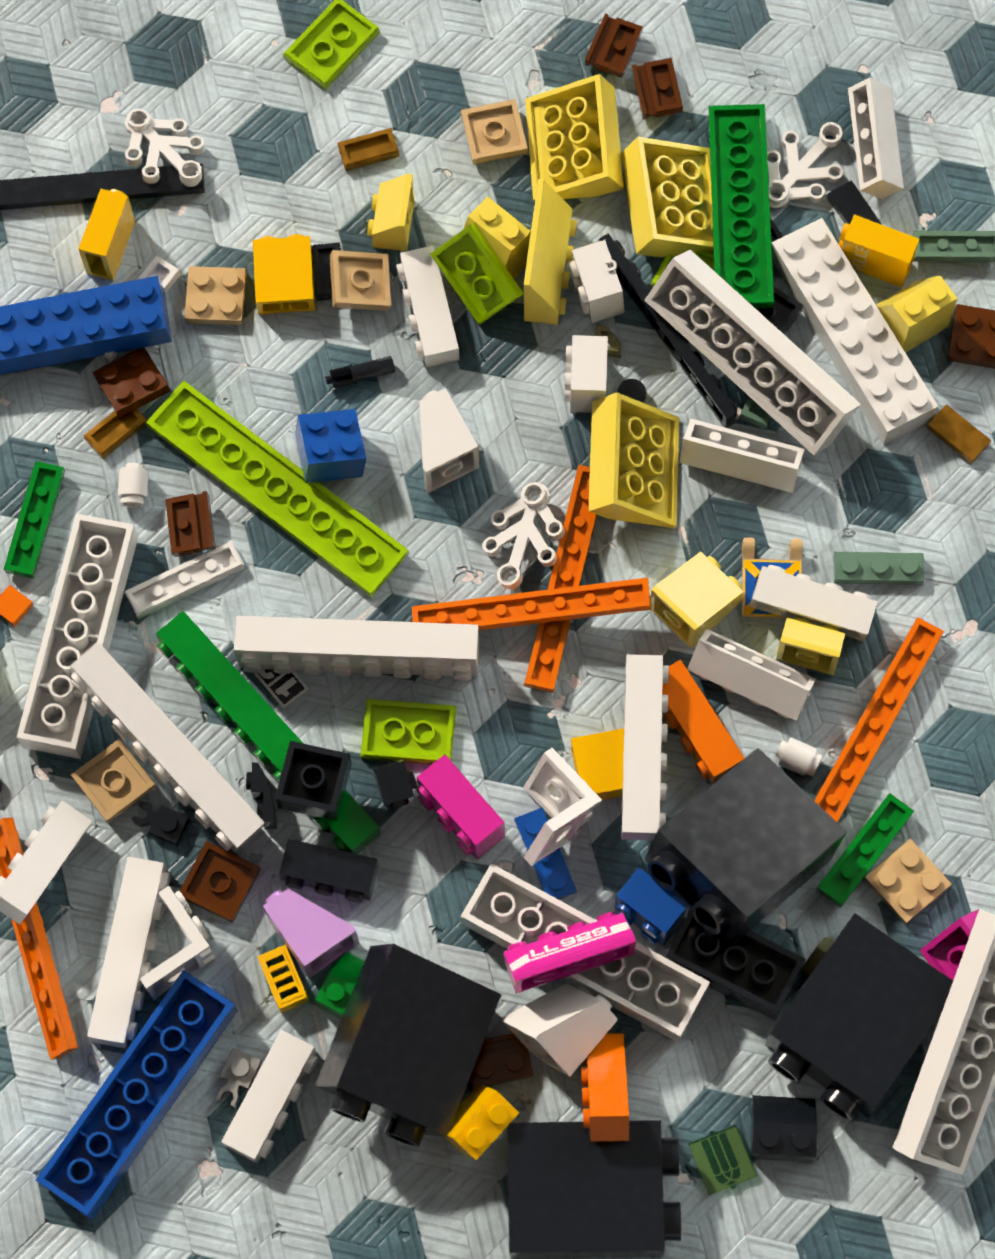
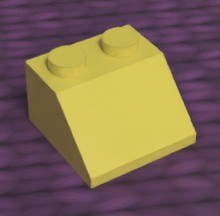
M405 174L380 183L379 193L373 194L372 211H375L374 220L369 219L367 235L372 237L373 248L407 251L415 203L413 174Z
M787 618L776 660L834 675L845 633L839 632L838 628L830 625H823L822 627L812 625L810 621L804 618Z

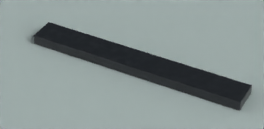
M199 163L202 169V179L193 187H188L180 181L179 172L173 166L158 167L160 179L153 184L146 183L143 180V168L0 180V210L96 202L100 189L108 191L111 189L119 190L127 195L129 199L205 193L203 163Z

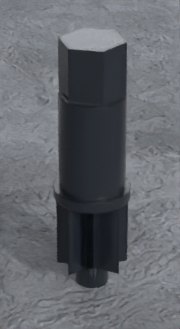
M387 356L329 370L330 375L325 376L327 385L333 384V387L337 388L394 373L395 366L392 357Z

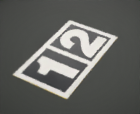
M262 669L261 672L254 673L283 709L309 690L294 670L289 674H279L274 672V669Z

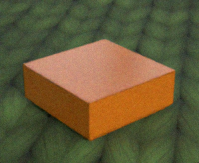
M9 585L0 595V616L15 627L34 604L30 599Z

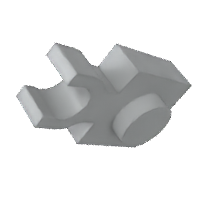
M232 1048L220 1074V1078L226 1080L227 1084L219 1090L216 1100L221 1102L224 1094L232 1093L234 1098L230 1105L236 1108L239 1102L240 1087L247 1090L250 1089L262 1063L261 1059Z

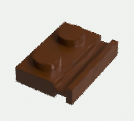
M605 13L585 58V65L595 66L600 71L623 78L643 32V26L620 18H611L609 14Z
M672 58L645 62L644 65L640 66L632 65V73L643 120L649 116L660 117L683 112Z
M207 491L196 495L193 493L165 499L171 554L174 557L199 553L206 549H216L210 496Z
M513 1033L484 1039L470 1076L472 1090L478 1084L488 1087L533 1077L528 1049Z

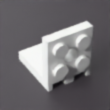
M553 748L544 752L523 787L552 818L543 825L524 856L526 861L533 866L580 835L582 832L580 826L589 821L593 815L591 809L602 801Z
M169 886L158 893L191 944L139 978L153 1000L169 991L183 970L193 975L216 959L206 942L210 938L206 929L197 916L190 918L189 915L193 912L181 892L173 893Z

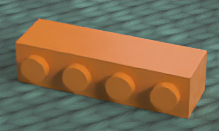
M681 659L670 665L668 684H662V695H668V712L664 713L663 716L671 729L676 728L681 735L679 741L687 754L692 753L698 763L695 766L704 780L708 778L713 785L745 758Z
M624 1033L606 1034L580 1064L581 1066H587L581 1067V1086H588V1088H582V1107H589V1109H583V1128H590V1141H629V1108Z

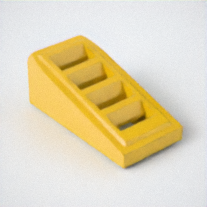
M286 945L257 956L280 1013L309 1002ZM279 956H284V961L271 967L267 966L266 962ZM288 966L290 971L272 978L271 973ZM293 977V982L279 988L276 987V983ZM297 987L299 992L281 999L280 994Z

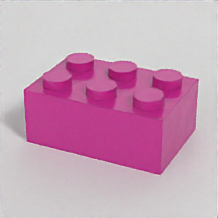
M445 754L416 777L418 784L416 790L419 794L418 800L428 811L433 809L439 817L437 821L448 834L452 831L459 840L457 841L458 846L467 856L472 854L478 860L505 838V822Z

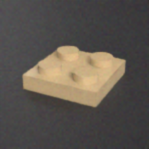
M516 99L461 110V118L473 165L528 154Z
M332 250L330 254L333 307L389 311L391 308L388 254Z
M189 266L185 323L243 325L246 268Z
M120 738L71 774L74 781L107 823H110L156 788V784Z
M911 838L864 878L865 882L904 925L910 922L952 885Z

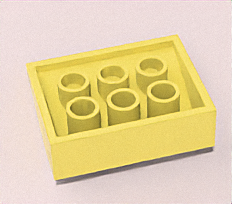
M598 74L525 98L534 201L536 199L538 179H544L562 199L598 197L624 189L615 87Z
M637 137L621 153L636 254L661 258L670 254L678 256L688 250L695 254L696 251L713 252L710 148Z
M538 179L524 278V321L558 325L559 315H565L567 298H563L562 293L563 289L569 288L570 272L566 271V263L573 259L572 250H574V246L569 245L570 237L576 236L577 220H572V208L544 179Z
M618 392L592 401L588 512L611 520L669 528L677 527L679 417Z

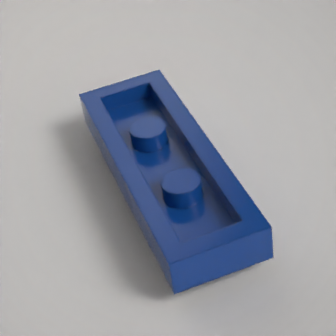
M543 807L514 818L526 851L532 845L543 825L548 821ZM560 848L533 865L543 892L558 900L577 893Z

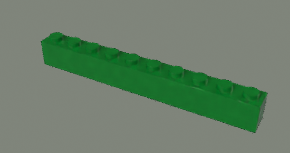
M182 611L156 632L159 644L156 645L157 648L167 659L171 656L178 663L176 669L186 680L189 678L193 679L198 685L195 687L198 694L206 702L209 699L212 700L217 706L214 709L217 715L225 723L230 720L236 727L234 730L235 735L243 744L246 745L249 742L256 749L253 752L255 757L263 766L269 764L276 771L273 776L279 783L290 741L303 742L190 617ZM345 790L338 821L315 816L312 818L323 832L327 829L335 837L332 840L334 845L339 850L359 854L381 835L380 827L347 790Z

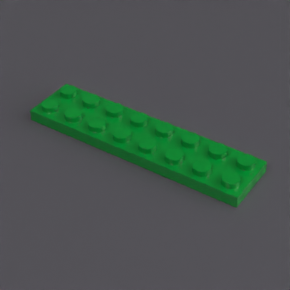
M765 104L708 106L714 272L754 308H774Z

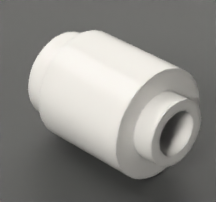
M127 463L125 467L119 469L118 498L120 499L121 506L129 508L144 506V501L147 500L149 471L144 469L142 464Z
M790 737L788 742L782 740L775 757L780 759L778 765L802 776L807 774L813 777L822 754L817 753L816 748Z

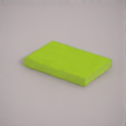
M334 0L283 53V57L326 90L380 34V28L343 0Z
M475 222L430 253L479 325L524 294Z
M366 698L361 759L392 762L401 759L404 763L432 765L445 754L452 760L456 706Z

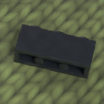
M288 839L279 875L281 881H284L285 885L290 888L303 889V886L315 888V892L321 895L332 896L333 893L345 895L344 898L346 900L362 903L363 899L371 901L379 863L377 858Z

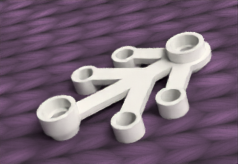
M134 109L129 112L125 119V128L131 134L129 148L125 151L126 163L130 166H138L142 163L143 157L140 146L144 136L150 142L146 166L142 169L143 180L146 183L153 184L160 179L158 162L161 153L179 172V178L183 184L188 187L196 186L202 179L201 165L196 161H185L173 148L188 149L192 155H200L205 150L204 139L200 136L184 137L188 130L187 123L183 119H152L148 112L143 109ZM155 130L171 131L172 136L159 135Z
M834 122L825 123L820 129L819 141L800 161L797 149L799 135L794 131L785 132L781 143L783 148L786 149L788 174L782 180L779 173L780 153L776 150L767 151V159L769 157L777 159L774 163L768 161L769 203L771 208H782L787 205L789 200L809 199L812 203H819L824 199L825 188L821 184L814 183L810 187L791 188L797 181L826 179L832 184L841 181L843 169L837 164H831L828 167L810 168L828 148H833L840 144L843 132L838 124ZM828 135H831V136H833L835 139H834V140H829V139H826L825 137L828 136ZM793 138L795 142L788 143L786 139ZM836 171L839 175L833 177L829 173ZM817 190L821 195L814 196L811 192ZM773 193H778L781 195V197L774 198L771 195Z
M532 482L527 484L523 488L521 498L503 510L493 512L491 515L493 526L498 530L504 531L483 541L482 547L488 556H498L502 551V546L516 538L509 563L502 565L497 572V579L505 589H515L522 583L523 575L520 568L529 539L537 550L538 559L543 566L551 567L557 561L555 551L547 546L534 525L538 512L546 523V532L551 539L559 540L565 534L563 524L555 519L547 506L550 500V493L547 487L541 483ZM540 495L538 500L531 501L533 496ZM524 511L522 520L507 528L510 524V519ZM499 517H505L502 523H496V520ZM560 527L557 533H551L552 528ZM490 544H497L495 549L488 550ZM545 554H552L549 560H543ZM510 576H516L512 582H507Z

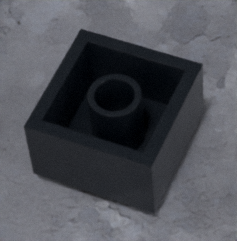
M290 741L275 796L277 807L283 810L338 821L352 766L350 754Z

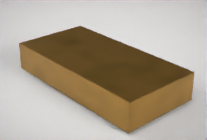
M392 128L337 142L345 171L399 157V150Z
M947 404L926 427L970 464L991 443L987 436Z
M137 409L121 418H118L115 411H113L83 435V437L95 452L104 459L146 426L147 420Z

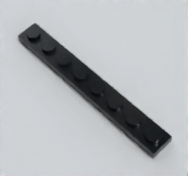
M609 233L599 238V241H606L611 259L617 264L615 270L619 281L719 422L725 428L735 424L737 407L729 396L725 397L721 392V385L714 374L709 375L704 368L705 363L701 355L697 351L693 352L688 345L689 341L644 301L652 287L649 284H644L634 262L629 263L624 256L625 250L618 240L614 241Z

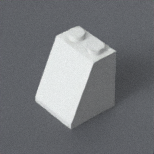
M446 388L441 391H431L419 401L423 475L427 493L479 468L478 445Z
M565 983L506 1015L501 1021L536 1059L570 1077L618 1019L610 1011L612 1005L599 994L594 997L583 986L576 988Z

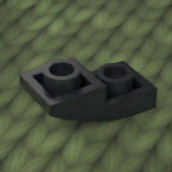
M252 762V772L246 773V790H251L254 800H263L257 802V815L265 822L264 829H277L276 809L268 780L259 763Z

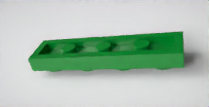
M35 461L4 565L5 573L34 579L65 474L64 467Z
M889 793L823 878L816 890L841 908L912 816L914 810Z

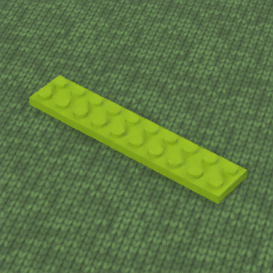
M184 380L146 422L149 429L371 598L409 555V550L321 483H305L301 468Z

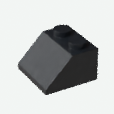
M752 1095L750 1159L813 1163L817 1155L815 1099Z

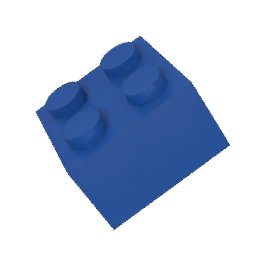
M356 409L298 415L295 437L305 483L363 477L366 454Z
M638 867L617 893L614 909L617 911L616 915L624 914L629 926L633 923L641 929V936L653 945L659 943L661 946H664L685 920L688 904L671 891L662 889L648 873Z

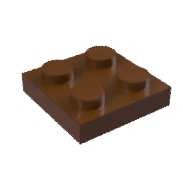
M956 304L947 361L995 369V310Z
M145 347L136 349L92 372L118 418L170 392L168 384Z
M206 841L179 891L186 901L233 923L256 881L261 867Z

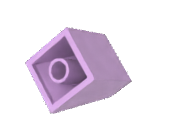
M289 888L284 892L278 890L265 900L266 904L263 905V909L268 921L308 978H311L360 944L353 925Z

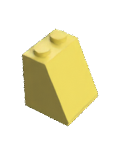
M487 196L468 216L463 229L475 222L514 279L526 267L531 231Z
M936 276L916 280L879 302L876 306L906 353L948 328L957 297L943 278Z
M699 552L651 589V611L691 649L698 643L706 629L712 630L742 601L743 597L742 586L733 576L727 577L720 570L721 566L711 556L706 557L702 552Z

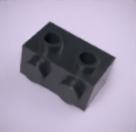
M399 759L373 767L372 770L382 803L384 805L390 804L392 809L409 804L408 798L414 796L413 789L418 787L413 771L411 769L406 770L404 761Z

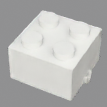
M602 240L572 250L573 261L569 262L570 275L575 290L578 289L583 315L589 314L591 322L594 323L625 313L623 291L615 270L617 264L611 259L606 241Z
M572 335V346H566L565 402H570V412L592 413V401L606 396L607 350L610 349L608 336Z

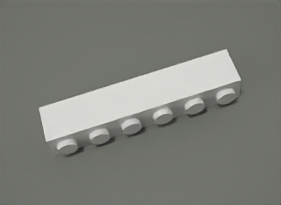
M626 654L621 840L653 841L657 830L666 823V813H660V801L666 802V783H661V772H666L667 753H661V742H667L668 725L662 724V713L668 712V695H662V684H668L669 666L663 665V655Z
M127 857L87 1035L93 1043L128 1049L129 1042L134 1041L136 1038L138 1023L134 1022L136 1010L141 1011L144 1002V992H141L142 982L139 978L150 972L151 962H147L149 951H154L156 947L157 932H154L156 920L160 921L162 919L164 903L160 902L161 897L158 892L169 886L170 873H167V868L163 862Z

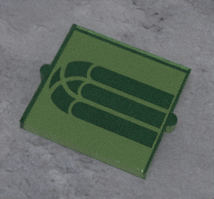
M737 1125L718 1132L710 1131L708 1136L688 1143L709 1196L728 1188L734 1190L736 1185L757 1177Z

